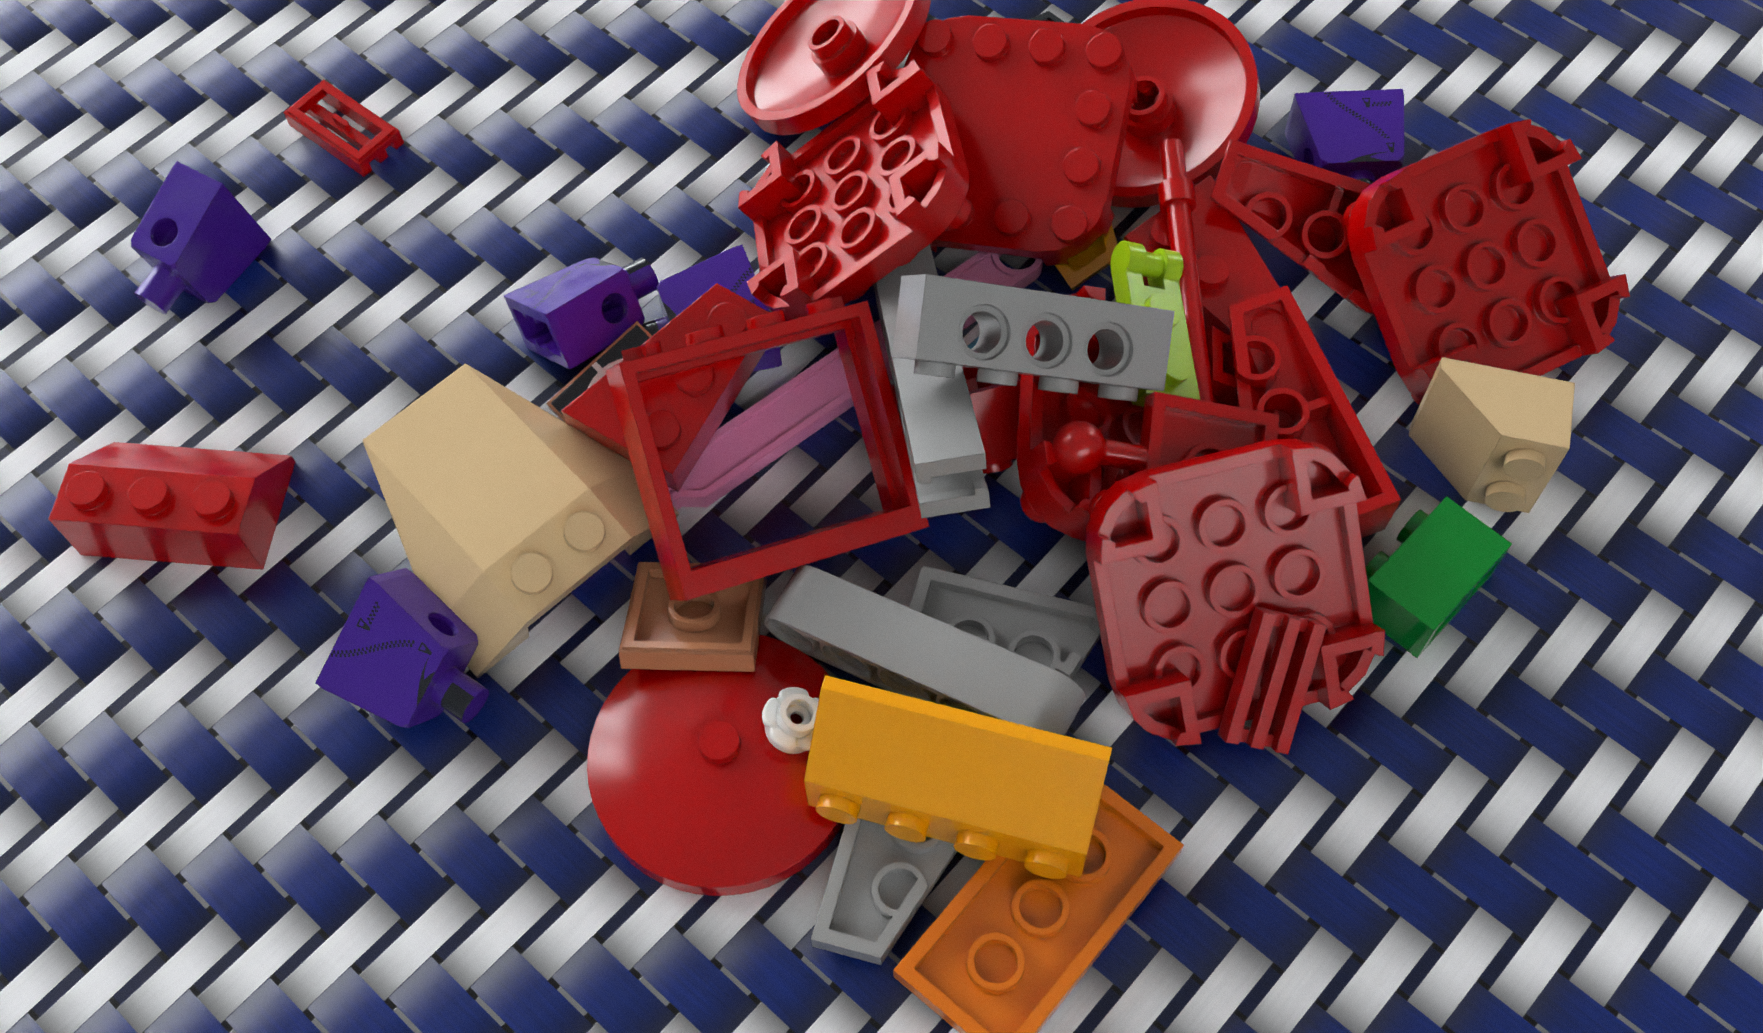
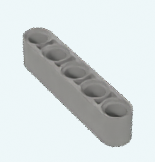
M809 565L797 567L764 619L766 628L779 640L799 649L807 655L887 691L1064 736L1086 696L1083 689L1075 681L1055 669Z

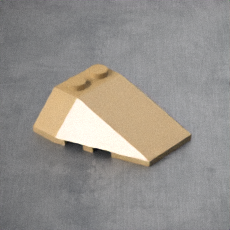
M466 363L362 440L413 573L477 634L478 646L467 665L477 678L529 638L528 627L605 564L624 549L631 555L652 538L631 461ZM674 508L677 518L679 516V512Z

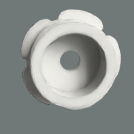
M789 687L782 689L777 698H770L766 702L762 711V721L766 736L776 749L789 754H798L810 750L819 698L810 697L808 691L803 688ZM792 714L800 715L802 723H793L790 716Z

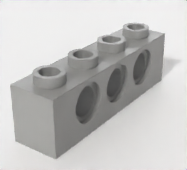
M930 274L901 276L892 357L915 360L914 374L954 378L956 366L978 369L976 382L1017 386L1018 374L1039 377L1038 390L1078 394L1079 382L1099 384L1097 397L1137 402L1139 389L1164 391L1175 311ZM970 315L976 319L980 329L979 339L972 349L966 345L963 339V326ZM1032 325L1038 329L1040 334V346L1033 357L1026 347V336ZM1095 335L1098 339L1100 350L1097 360L1092 364L1088 357L1087 348L1090 338Z

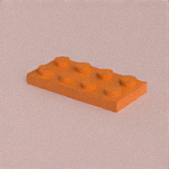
M1104 784L1081 877L1067 874L1064 879L1041 877L1025 869L1024 862L996 855L994 860L985 861L894 968V978L959 1033H1038L1181 854L1184 844Z

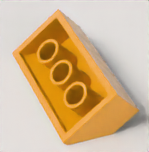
M825 675L819 696L804 784L808 805L816 807V812L831 821L842 824H854L859 818L885 825L884 829L887 833L905 841L924 842L927 836L953 843L954 849L957 852L973 859L991 861L996 858V855L1024 862L1025 869L1041 877L1064 879L1067 874L1081 877L1112 747Z

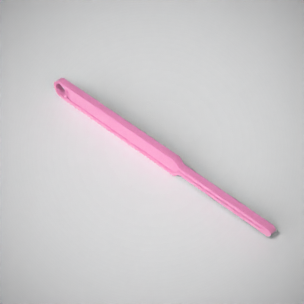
M978 252L944 275V277L1025 288L1040 276L1043 260L1034 258L1035 262L1030 267L1018 270L1006 267L999 259L1002 254ZM972 315L965 321L963 330L976 322ZM879 319L874 323V326L890 381L892 380V375L889 366L881 323ZM835 349L718 428L679 492L668 487L673 507L676 510L681 507H708L853 407L854 403L839 349Z

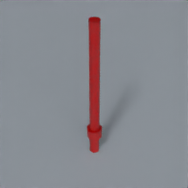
M1171 138L1159 144L1163 180L1157 187L1160 212L1167 216L1170 250L1179 252L1183 258L1184 267L1179 285L1200 400L1214 402L1191 212L1196 208L1195 188L1193 180L1187 177L1183 142L1179 139Z

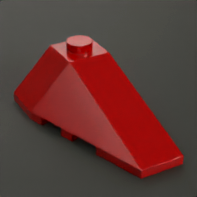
M1230 139L1210 199L1360 311L1374 315L1351 256L1347 229L1343 220L1346 208L1351 203L1357 201L1361 192L1371 184Z
M1288 285L1230 305L1228 316L1239 407L1279 415L1277 439L1296 438L1334 454L1351 473L1359 476L1367 498L1366 501L1357 502L1361 538L1385 530L1401 498Z

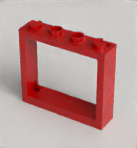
M842 296L831 299L829 297L805 305L808 316L786 321L783 310L765 313L745 320L748 331L725 336L722 325L701 329L684 335L687 346L665 352L662 351L660 341L645 343L638 347L622 350L624 362L618 363L605 371L670 600L687 601L929 527L927 518H921L904 432L868 301L844 306ZM834 333L883 510L690 567L639 383Z

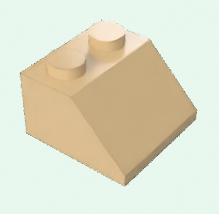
M1442 357L1412 420L1409 436L1465 500L1486 504L1496 511H1521L1529 513L1570 449L1575 383Z

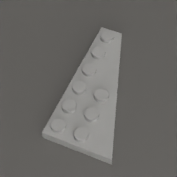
M927 566L921 567L909 607L1055 669L1070 679L1074 678L1101 637L1095 606ZM859 818L854 824H845L812 933V947L882 965L957 853L954 849V844L927 836L924 842L905 841L887 833L884 829L885 825Z

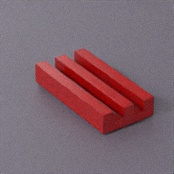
M324 79L283 112L288 124L363 177L372 171L369 164L372 160L375 159L377 162L382 163L388 157L386 148L391 146L397 150L404 144L400 131ZM324 100L374 134L375 137L372 140L350 126L348 121L336 113H331L319 105L318 102ZM305 113L309 114L310 116L321 122L323 125H325L326 127L340 135L342 138H344L360 150H357L356 148L342 140L340 137H338L337 135L326 129L324 126H322L321 124L307 116Z
M1255 606L1217 735L1226 743L1238 745L1240 741L1247 743L1252 748L1263 750L1265 746L1272 748L1277 753L1288 755L1327 628L1325 624L1317 619ZM1273 627H1280L1270 663L1266 665L1260 683L1262 690L1251 727L1244 726Z

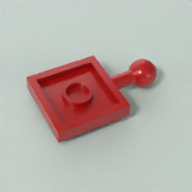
M1154 391L1145 397L1140 445L1105 439L1100 429L1092 423L1072 421L1063 425L1055 434L1053 451L1058 460L1056 462L1058 466L1074 475L1088 474L1100 465L1139 472L1253 443L1277 439L1279 415Z

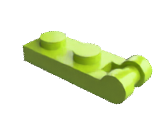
M1120 241L1114 248L1110 261L1116 302L1175 311L1164 391L1156 392L1200 400L1179 284L1184 267L1182 255L1177 251L1158 248L1151 253L1147 252L1142 244ZM1143 277L1148 278L1149 286L1144 285ZM1139 389L1137 402L1132 401V405L1144 407L1145 397L1155 390Z

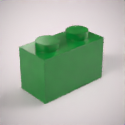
M1447 496L1429 515L1420 509L1409 519L1396 538L1401 543V546L1391 556L1380 551L1365 567L1373 623L1384 629L1387 636L1416 658L1422 654L1493 575L1512 543Z

